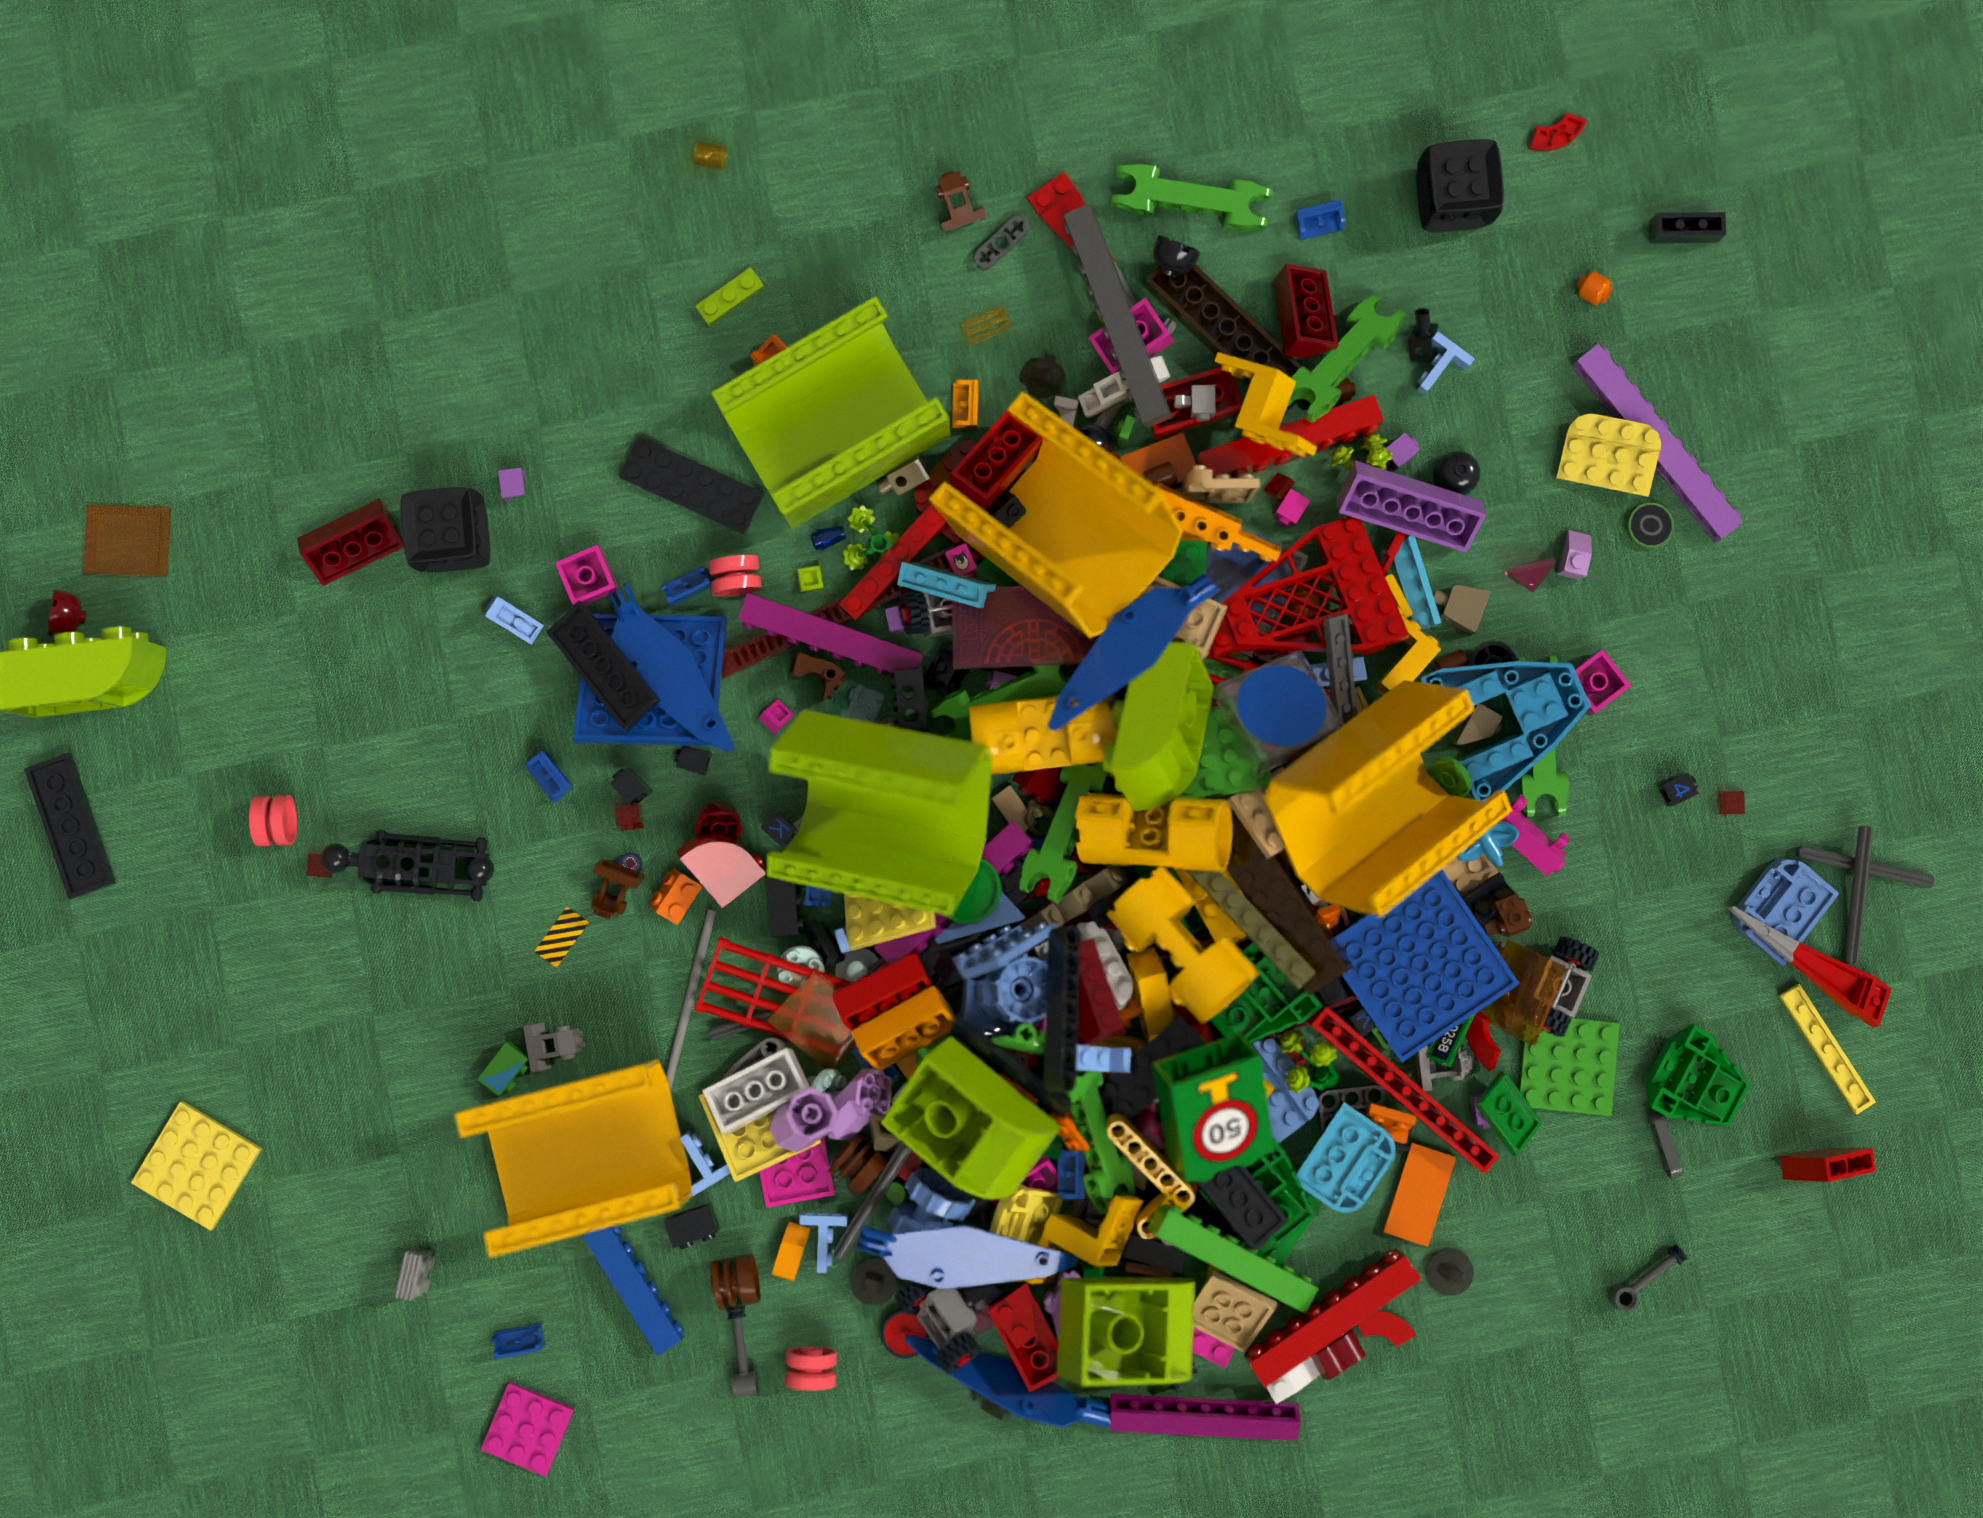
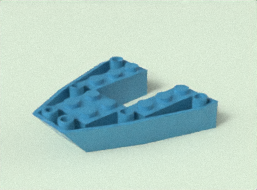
M1515 661L1445 668L1420 675L1422 683L1467 689L1473 706L1504 692L1509 699L1522 731L1458 758V761L1466 768L1472 782L1471 791L1475 800L1479 801L1486 800L1497 790L1505 791L1555 748L1591 707L1572 663Z

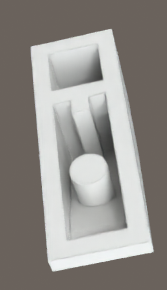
M1310 1357L1269 1385L1267 1389L1277 1404L1297 1393L1317 1378L1320 1373Z

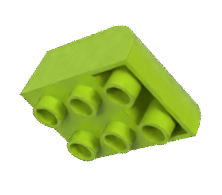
M130 627L102 629V639L84 638V633L72 632L54 635V644H38L35 638L7 640V651L0 652V711L37 718L127 707L143 699L158 683L166 662V647L149 642L148 633H132Z
M1170 642L1153 667L1125 685L1129 686L1126 700H1117L1115 703L1113 722L1115 728H1119L1116 743H1107L1105 747L1103 764L1105 771L1112 772L1117 792H1123L1132 810H1150L1168 804L1188 788L1197 773L1214 686L1195 644Z
M951 1036L924 1057L881 1122L884 1127L953 1185L967 1193L987 1199H1001L1012 1195L1062 1128Z
M1189 1277L1061 1278L1057 1376L1082 1386L1166 1384L1185 1382L1192 1379L1195 1280Z

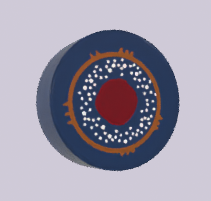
M625 853L621 856L619 865L640 872L643 867V861L636 853Z

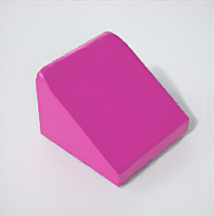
M777 699L763 711L759 720L772 733L776 734L794 716V713Z

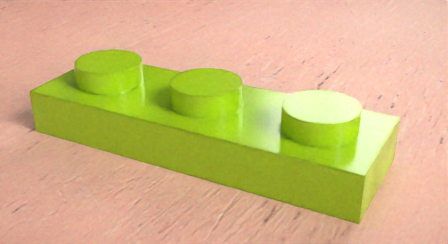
M750 267L695 307L708 326H711L765 287Z

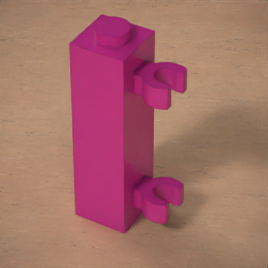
M1520 795L1512 804L1509 802L1512 811L1500 820L1512 824L1520 833L1517 840L1511 845L1546 876L1552 872L1557 873L1565 864L1563 861L1566 853L1562 849L1568 844L1567 841L1570 838L1564 832L1554 841L1547 837L1520 812L1528 802L1524 796Z

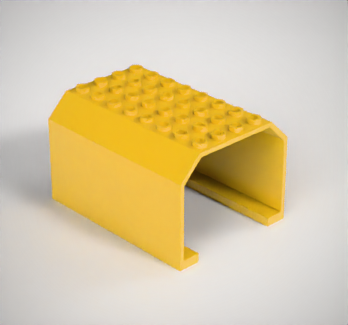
M1022 392L1007 410L1012 416L1044 438L1037 459L1008 491L1016 495L1026 509V513L1007 530L945 481L929 500L960 538L1091 638L1103 633L1114 615L1136 601L1174 557L1183 528L1160 490L1026 393Z
M1403 680L1270 781L1264 799L1297 877L1320 900L1382 917L1512 811L1505 791L1497 790L1484 801L1448 794L1430 777L1420 754L1422 750L1474 711L1467 689Z
M659 1058L476 1105L455 1114L460 1137L488 1131L505 1200L508 1226L484 1233L489 1257L675 1210L684 1205L693 1196L691 1172L685 1147L680 1140L679 1122L669 1082Z

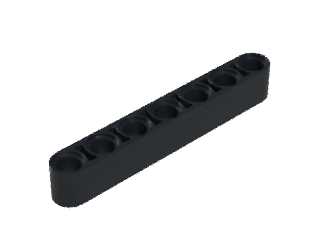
M1075 926L1052 928L1048 936L1044 1087L1049 1093L1071 1092L1076 1086L1081 937L1078 928Z

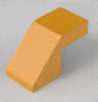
M788 1222L771 1275L794 1282L811 1228Z

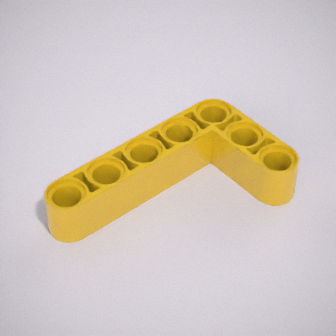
M1112 1114L1106 1121L1108 1137L1162 1191L1139 1212L1136 1218L1138 1233L1141 1237L1150 1239L1156 1235L1147 1230L1148 1227H1144L1142 1224L1146 1221L1151 1222L1160 1204L1164 1206L1172 1204L1183 1211L1187 1209L1194 1200L1192 1186L1190 1182H1185L1176 1168L1123 1115ZM1115 1125L1123 1126L1120 1131H1113L1111 1128ZM1132 1141L1140 1143L1137 1147L1132 1148L1128 1146ZM1150 1157L1156 1159L1151 1164H1147L1144 1162L1147 1158ZM1164 1174L1172 1175L1168 1180L1161 1179V1176ZM1181 1190L1188 1191V1193L1184 1196L1177 1195V1193Z

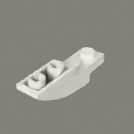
M1162 356L1151 359L1160 383L1171 377ZM1119 372L1093 384L1094 388L1078 396L1085 416L1091 418L1127 398L1126 389L1129 386L1127 381H1123Z

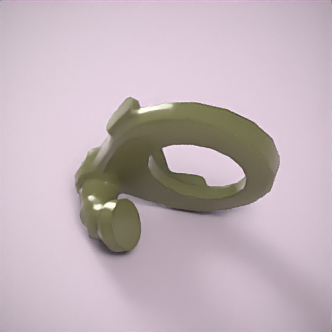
M1030 799L1028 802V813L1025 815L1024 822L1032 834L1045 836L1049 832L1055 815L1048 805H1041L1036 800ZM1043 814L1048 815L1051 821L1049 827L1043 831L1036 830L1034 827L1035 818Z

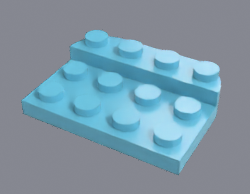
M1343 1103L1296 1175L1304 1190L1330 1208L1344 1213L1356 1211L1365 1204L1392 1163L1396 1151L1394 1140L1385 1129L1346 1103Z

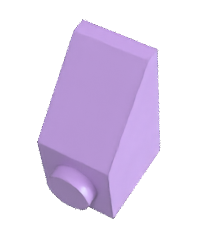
M1571 530L1567 531L1557 575L1577 580L1587 576L1592 555L1591 535Z

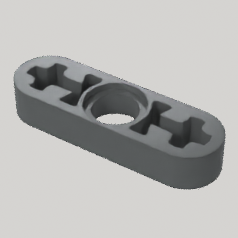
M1021 216L1011 218L975 253L976 266L981 270H989L1016 246L1028 233L1026 219ZM1013 224H1022V232L1017 230L1013 233L1012 238L1014 240H1012L1009 234L1014 230ZM998 238H1005L1008 241V245L1004 249H999L996 247L995 241ZM991 246L994 252L989 256L990 262L984 261L981 263L980 255L987 256L991 252L989 248Z
M1659 1112L1648 1114V1121L1667 1176L1670 1179L1682 1176V1167L1664 1115Z

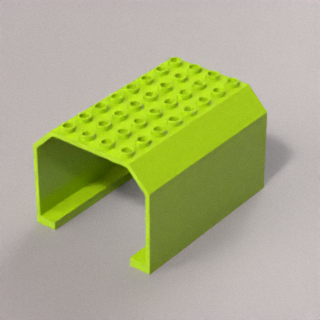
M876 296L711 392L723 416L791 530L879 479L916 455L923 453L950 437V423L947 413L938 398L930 402L926 400L882 323L888 319V315Z
M803 710L771 748L770 771L807 778V804L800 829L782 853L771 851L768 855L767 876L951 916L978 872L986 842L992 755L988 747Z

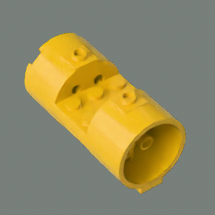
M1112 694L1056 731L1050 730L1048 723L1058 696L969 706L973 743L988 747L992 755L991 775L1103 762L1107 743H1116L1117 730L1113 722Z
M1088 793V796H1080L1075 817L1077 819L1076 829H1079V840L1081 842L1077 841L1076 846L1082 863L1131 866L1132 864L1168 866L1174 869L1224 872L1228 865L1232 846L1233 824L1231 807L1227 800L1176 798L1168 804L1155 809L1136 811L1132 810L1125 795Z
M1160 866L1151 872L1150 875L1152 877L1150 879L1142 878L1128 889L1113 904L1116 907L1115 911H1108L1107 916L1122 932L1121 934L1125 938L1123 943L1131 951L1142 952L1157 942L1162 949H1168L1173 954L1170 957L1179 968L1183 967L1185 969L1168 987L1172 992L1170 997L1176 1004L1180 1005L1182 1003L1183 1006H1186L1195 1018L1203 1024L1234 1001L1260 972L1229 937H1223L1207 950L1201 946L1180 922L1197 901L1166 866Z

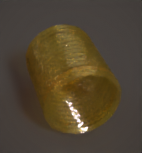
M697 141L694 149V165L724 170L727 160V146Z

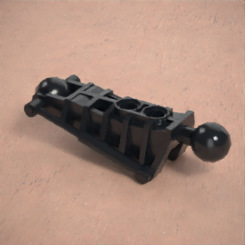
M386 830L376 831V837L361 841L360 853L349 852L348 848L344 845L335 843L326 846L320 856L321 864L328 872L340 873L346 870L348 866L358 867V879L371 885V891L378 894L382 891L428 895L438 893L471 896L473 901H480L483 899L482 886H487V881L494 874V864L489 859L490 854L485 853L488 840L483 837H479L474 842L439 839V837L392 834L385 832ZM388 843H399L398 847L388 846ZM406 844H414L417 845V847L409 848L406 847ZM423 845L435 846V848L423 849ZM441 845L453 846L452 851L441 850ZM458 846L475 847L477 852L458 851ZM421 853L434 854L433 864L420 863ZM382 855H386L390 859V865L386 869H382L378 865V859ZM456 856L470 857L464 867L468 880L454 879ZM406 857H411L414 861V867L409 871L404 870L401 864L402 860ZM419 868H432V877L419 876ZM384 879H395V883L384 882ZM412 880L413 884L402 883V881ZM420 881L431 882V885H420ZM449 883V889L437 888V884ZM455 884L473 885L471 890L454 889Z

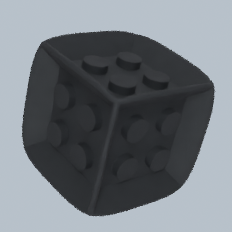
M1489 139L1451 141L1429 146L1423 151L1417 163L1416 185L1419 215L1424 231L1450 232L1471 230L1491 225L1496 221L1503 210L1504 201L1502 164L1496 141Z
M448 487L414 491L401 496L400 516L403 547L410 567L419 572H449L475 569L489 565L490 537L488 517L483 496L473 488Z

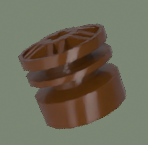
M860 1134L842 1147L833 1158V1162L827 1170L830 1174H833L840 1167L842 1172L836 1178L838 1181L849 1175L851 1178L846 1188L857 1197L870 1185L889 1161L879 1150L868 1156L866 1152L871 1145L870 1142H867L860 1149L858 1144L864 1138Z
M753 1253L737 1256L736 1267L734 1268L729 1258H724L723 1268L719 1259L712 1261L711 1287L719 1310L727 1308V1298L730 1307L735 1308L737 1296H740L744 1306L761 1302L759 1275Z

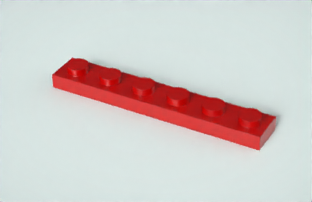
M932 503L839 604L856 621L899 576L901 563L911 562L947 523Z

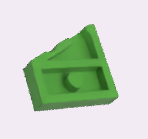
M1132 405L1126 420H1120L1116 430L1117 446L1124 449L1137 420L1134 414V410L1137 409L1136 405Z

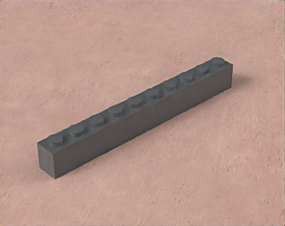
M1088 203L1064 214L1066 223L1063 225L1067 235H1072L1074 240L1071 247L1075 256H1080L1082 262L1079 264L1080 271L1084 278L1088 277L1090 284L1086 286L1091 298L1095 297L1098 305L1094 306L1099 319L1103 318L1105 326L1102 329L1107 340L1111 339L1112 341L1111 353L1115 361L1119 359L1121 367L1118 368L1121 379L1128 383L1129 388L1126 389L1130 402H1135L1137 409L1134 410L1138 423H1143L1146 428H1149L1172 418V414L1094 209Z

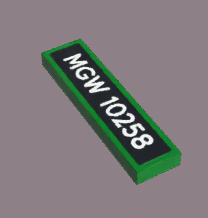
M1474 1016L1466 1019L1436 1039L1427 1058L1432 1062L1451 1067Z

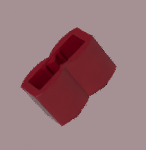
M1348 1330L1312 1355L1311 1358L1321 1377L1331 1380L1344 1372L1348 1367L1362 1360L1366 1353L1354 1331Z

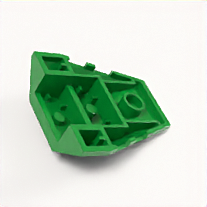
M1251 942L1242 950V953L1260 974L1255 977L1253 982L1234 1001L1210 1020L1225 1038L1241 1033L1249 1043H1252L1272 1033L1283 1031L1285 1028L1295 1024L1306 1022L1323 1005L1315 994L1309 996L1303 986L1297 990L1255 944Z
M1694 1024L1687 1026L1667 1039L1646 1078L1648 1106L1668 1118H1681L1723 1126H1730L1751 1085L1738 1068L1729 1061L1725 1051L1719 1048L1715 1038Z
M1273 1138L1275 1152L1261 1156L1254 1164L1244 1167L1289 1220L1269 1238L1274 1243L1281 1245L1314 1219L1315 1214L1286 1151ZM1199 1189V1193L1213 1206V1208H1215L1214 1205L1209 1201V1199L1204 1195V1193Z

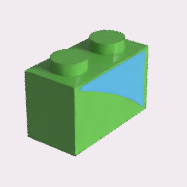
M512 1041L506 1042L477 1080L499 1097L505 1093L509 1095L517 1085L514 1082L519 1075L523 1076L530 1068L528 1054Z

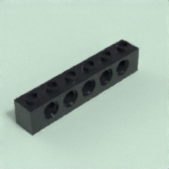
M923 666L895 669V675H890L891 688H896L897 698H892L893 710L898 712L899 721H895V728L929 734ZM905 686H911L914 688L915 694L911 698H906L902 695V689ZM908 709H913L917 713V718L913 721H908L904 717V712Z

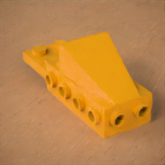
M1159 482L1156 484L1155 488L1162 492L1183 528L1180 539L1212 542L1211 546L1222 552L1225 549L1230 550L1233 542H1235L1238 549L1248 553L1250 550H1253L1259 554V558L1267 562H1271L1272 559L1278 560L1281 547L1240 529L1242 519Z

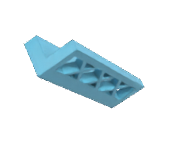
M1408 536L1403 540L1392 562L1401 591L1413 612L1410 619L1419 624L1421 631L1439 625L1441 620L1415 536Z
M914 561L901 563L897 585L978 608H984L987 592L995 591L996 584Z

